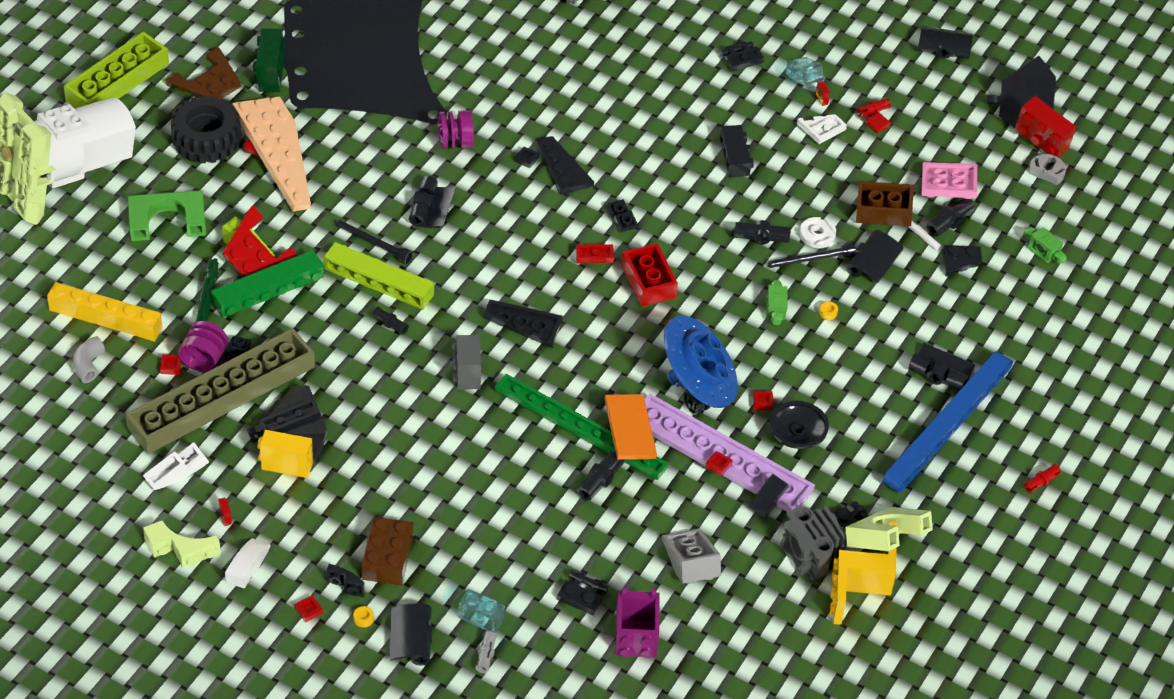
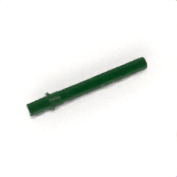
M217 258L208 259L207 268L203 273L204 283L196 322L208 321L212 301L211 290H214L215 281L218 278L219 262H217Z

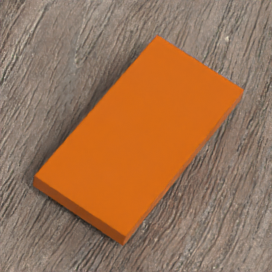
M644 394L605 395L604 400L617 460L656 459L657 452Z

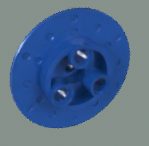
M682 315L670 320L664 330L665 351L672 367L667 374L670 384L677 387L683 384L695 398L710 407L724 408L730 405L736 398L738 381L733 362L721 341L707 326L692 317Z

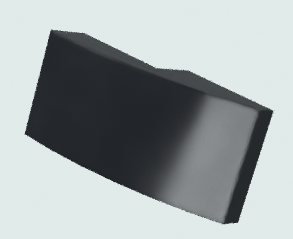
M624 199L606 205L611 219L621 233L638 228L633 212L628 210Z
M233 336L227 346V354L221 365L249 351L251 340Z
M772 473L751 502L749 509L765 520L777 506L776 502L789 488V484Z
M328 564L326 569L327 582L334 585H343L344 593L351 596H365V582L361 578L342 567Z

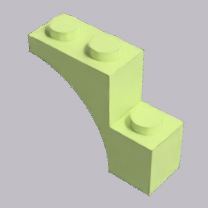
M163 521L143 527L144 539L153 556L165 555L173 550L182 568L220 554V542L216 535L201 539L183 537L171 531Z

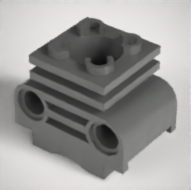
M827 506L823 507L822 511L817 509L815 514L807 507H798L786 512L789 519L787 522H784L783 529L785 533L781 540V548L793 560L795 569L800 576L808 574L813 581L827 575L830 571L831 563L834 562V558H838L839 550H845L846 530L839 525L835 514L830 512Z

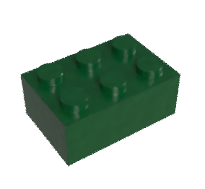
M261 28L260 36H257L258 48L255 49V59L257 60L253 61V72H256L255 84H258L259 92H280L285 61L283 29Z

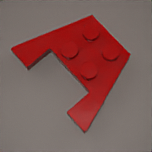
M253 205L222 253L225 259L243 278L298 256L289 247L279 257L275 258L251 232V229L264 218Z

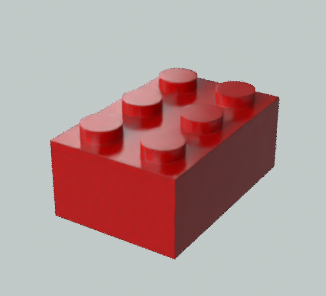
M1036 96L1022 106L1015 126V130L1020 135H1023L1046 154L1054 155L1058 158L1069 149L1077 126Z
M658 243L623 251L622 268L641 307L677 298L678 282Z

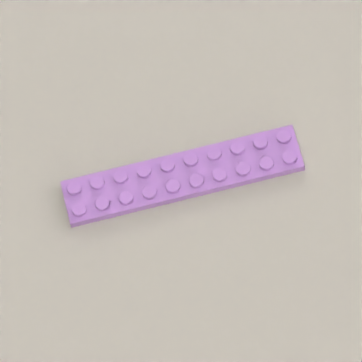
M650 393L645 398L654 438L704 466L716 451L733 460V463L723 476L756 495L772 473L789 484V488L776 502L779 508L788 512L801 507L814 491L815 484Z

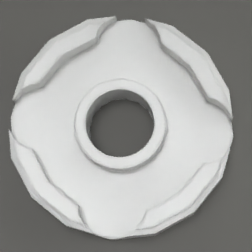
M812 217L802 223L799 236L810 247L825 248L835 241L836 228L827 219L822 220L821 217ZM814 231H820L822 233L816 234Z

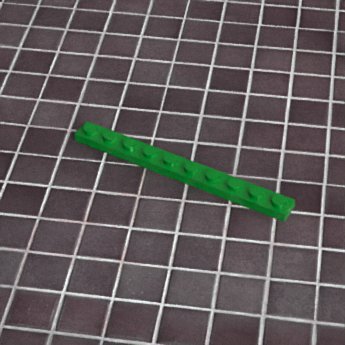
M505 374L495 385V391L607 453L615 451L610 430L508 374ZM656 457V459L625 460V463L656 480L663 475L669 465L668 462L659 457Z

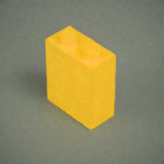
M265 430L263 437H260L258 440V449H260L258 460L261 461L262 470L308 478L313 465L312 438Z

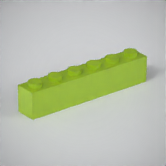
M335 242L324 256L325 270L424 310L434 296V282L348 248L345 245Z

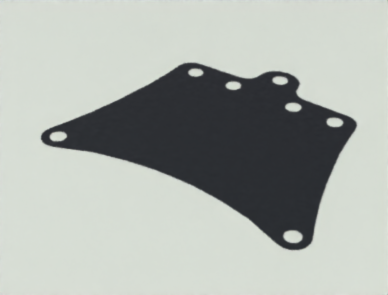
M423 0L287 1L284 5V68L288 73L291 103L299 108L362 111L398 116L427 123H438L439 117L432 119L428 117V112L431 110L445 112V116L447 113L431 90L420 59L418 44V22ZM300 6L303 11L300 14H294L291 12V8ZM301 30L304 32V36L295 38L292 36V32ZM304 67L307 72L304 75H297L295 69ZM299 92H307L309 98L300 100L297 98V94Z

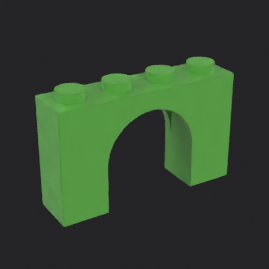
M203 190L128 196L131 241L150 240V220L156 214L164 211H174L185 218L187 237L206 236Z

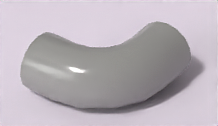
M98 336L92 337L81 344L73 355V368L83 383L93 381L98 375V370L92 361L97 356L105 353V347Z

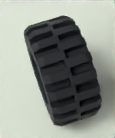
M201 96V98L194 97L191 101L183 102L182 106L179 105L171 117L173 146H175L176 151L186 159L190 158V161H200V163L204 164L206 162L215 163L216 160L222 161L226 159V156H231L241 142L239 113L232 104L227 103L222 98L219 100L214 96H211V98L207 96ZM202 127L217 128V130L211 132L195 131L196 129Z

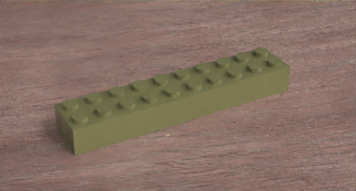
M292 328L126 413L127 429L146 453L150 454L315 367L314 351Z

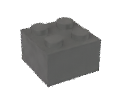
M456 335V343H453V355L456 356H452L453 382H457V390L481 389L480 335Z

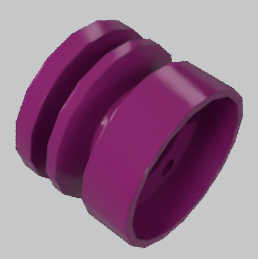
M471 110L458 111L457 119H454L452 111H448V120H446L445 112H439L437 129L442 149L448 148V141H450L451 149H455L456 140H459L461 148L474 147Z
M197 321L192 324L178 351L179 358L187 367L195 371L208 372L216 368L228 344V336L219 326L211 322Z

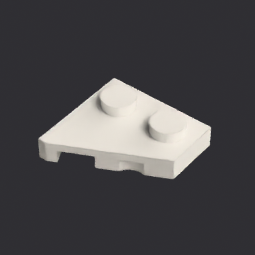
M835 114L824 117L815 116L813 120L804 121L803 118L797 120V125L818 144L845 131L847 124Z

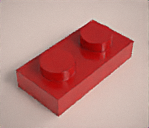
M613 244L576 245L577 263H614Z

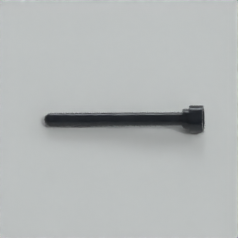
M342 220L336 221L337 227L396 255L400 262L408 264L413 257L412 250L407 248L399 249Z
M850 242L837 249L771 260L768 262V267L774 268L840 255L850 258L855 256V247L853 242Z

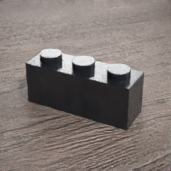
M742 125L721 126L719 140L728 177L750 176L751 168L754 167L753 158H750V145L746 143L747 133L743 131Z

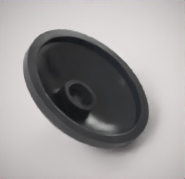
M790 401L778 406L774 410L770 419V429L773 436L783 445L794 449H809L819 445L826 438L829 422L825 413L819 407L805 401Z

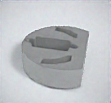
M1050 154L1035 156L1029 166V174L1055 185L1063 181L1066 172L1064 162ZM1053 162L1052 170L1047 171L1045 166L1047 163Z

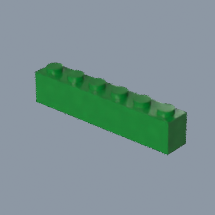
M314 250L211 290L212 304L222 318L233 315L236 312L323 278L324 265Z

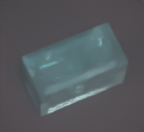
M807 57L787 62V76L795 82L806 86L824 80L820 62Z
M468 589L459 602L458 618L486 631L496 633L505 619V605Z

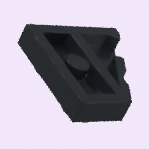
M944 245L945 277L951 276L952 272L958 270L963 272L969 268L981 265V247Z

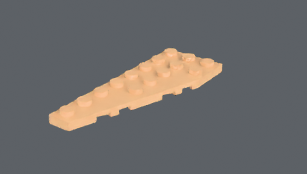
M280 96L232 103L239 113L242 128L292 211L309 209L311 202L296 123Z

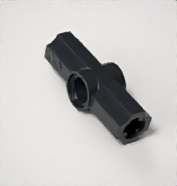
M963 198L952 207L949 205L945 206L939 213V216L927 223L926 228L932 237H938L949 228H957L963 218L975 211L973 201Z
M765 220L757 221L755 224L735 222L734 238L752 239L760 245L768 244L770 241L789 243L791 227L773 226Z
M610 451L600 464L595 463L590 469L588 477L577 488V493L585 501H591L602 487L607 488L612 482L614 474L625 463V459L617 460L616 451Z

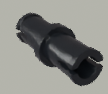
M379 306L374 309L372 316L383 322L385 327L392 328L401 335L408 331L409 325L399 320L395 314L388 313Z

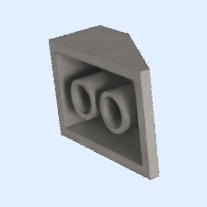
M700 528L662 535V540L675 574L682 583L691 584L698 580H711L714 577L721 576L720 553Z

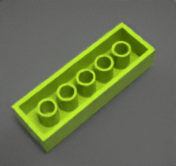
M145 32L140 33L65 84L66 102L78 108L112 97L121 98L169 65L168 48Z

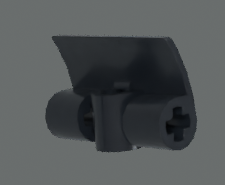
M922 26L917 51L928 53L936 51V55L942 59L949 58L951 54H954L953 57L969 59L973 34Z
M424 176L419 190L415 192L412 210L408 218L409 222L418 227L442 228L456 186L438 187L436 178Z
M875 230L865 243L861 242L855 256L847 265L846 270L853 277H859L864 272L876 283H879L901 254L904 247L888 234Z
M923 343L918 354L913 355L908 369L926 376L928 381L934 385L942 383L960 391L968 382L975 364Z
M424 603L405 604L391 609L390 661L411 657L412 663L418 666L430 663L432 644V608L430 605Z

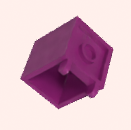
M623 586V590L618 591L615 656L657 657L660 592H656V588H652V592L627 591V587Z

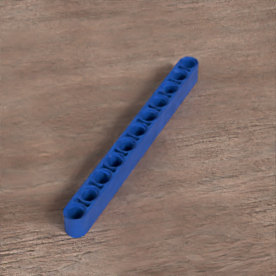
M995 351L886 472L882 483L901 493L1011 369L1013 360Z

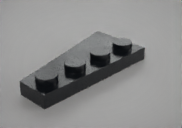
M553 136L535 141V145L560 195L594 187L592 178Z
M489 299L484 312L485 319L551 348L554 346L563 315Z

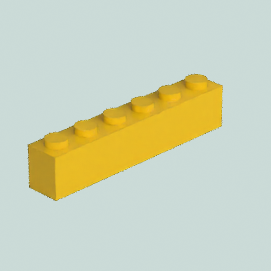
M55 282L47 295L49 311L154 342L163 328L162 317L159 312Z

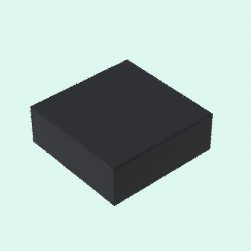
M524 146L514 157V162L530 169L538 160L539 153Z

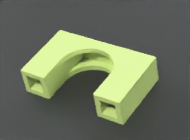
M889 507L847 526L845 532L847 547L890 551L900 546L899 533L924 535L932 531L931 511ZM897 522V526L888 525V523Z

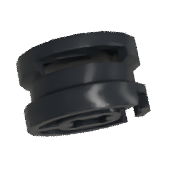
M687 389L684 391L685 404L693 415L711 408L695 398Z

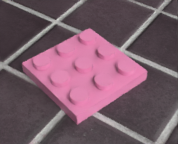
M923 162L922 196L977 198V164Z

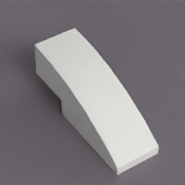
M193 442L179 454L174 451L143 476L151 487L157 490L188 477L208 464L209 461Z
M250 539L240 549L226 570V582L245 589L250 578H254L271 545Z

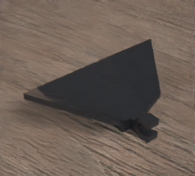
M1037 56L1002 80L1001 96L987 95V104H999V117L1015 129L1022 106L1034 96L1054 109L1056 76L1043 59Z
M309 386L288 387L259 418L260 425L247 429L249 437L253 443L264 435L265 430L312 438L313 461L319 462L328 430Z

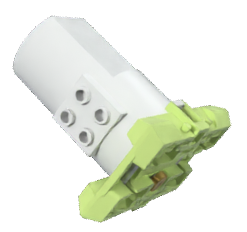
M7 92L3 93L0 98V194L7 195L12 200L15 210L25 221L35 225L38 224L44 216L47 185L53 189L84 179L85 172L132 157L136 127L127 107L119 99L112 97L75 109L70 104L38 113L37 120L33 121L23 111V102L17 96Z

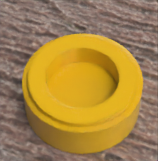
M830 301L821 303L819 315L826 320L836 318L838 306Z
M367 606L358 607L353 613V621L359 627H368L374 621V612Z

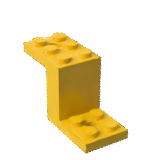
M889 522L888 525L897 526V522ZM897 547L890 551L880 550L882 554L839 550L838 558H834L833 570L831 572L833 586H831L830 594L832 599L830 615L833 616V624H842L846 604V591L880 595L892 594L896 575Z

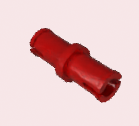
M886 97L876 102L871 101L868 105L858 107L856 114L862 112L857 115L862 119L871 114L874 115L882 110L891 108V102L885 103L890 101V99Z
M1053 464L1048 469L1039 471L1035 477L1023 484L1025 486L1024 489L1031 494L1041 486L1045 487L1049 484V481L1062 474L1060 467L1057 464Z

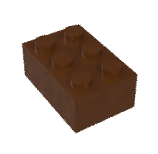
M859 181L856 223L911 226L914 185Z
M373 517L362 562V580L403 585L414 537L413 522Z

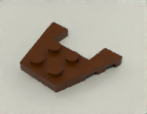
M219 47L206 54V59L214 67L195 79L188 81L178 72L165 79L168 87H177L179 91L183 93L186 91L190 92L197 98H201V96L211 98V96H214L220 100L241 87L238 77Z

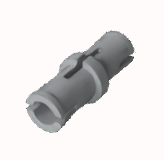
M486 631L483 634L482 644L478 648L479 657L476 670L480 673H487L489 671L490 661L495 653L493 648L497 635L491 631Z

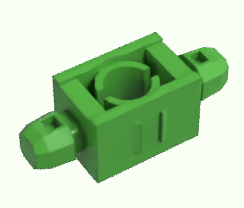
M1032 227L1025 229L1024 235L1030 240L1027 248L1044 262L1049 263L1055 260L1062 264L1066 261L1067 256L1061 251L1063 242L1044 227L1038 231Z
M774 280L768 286V294L766 295V318L771 319L774 325H780L782 320H785L788 308L787 286H782L781 281Z

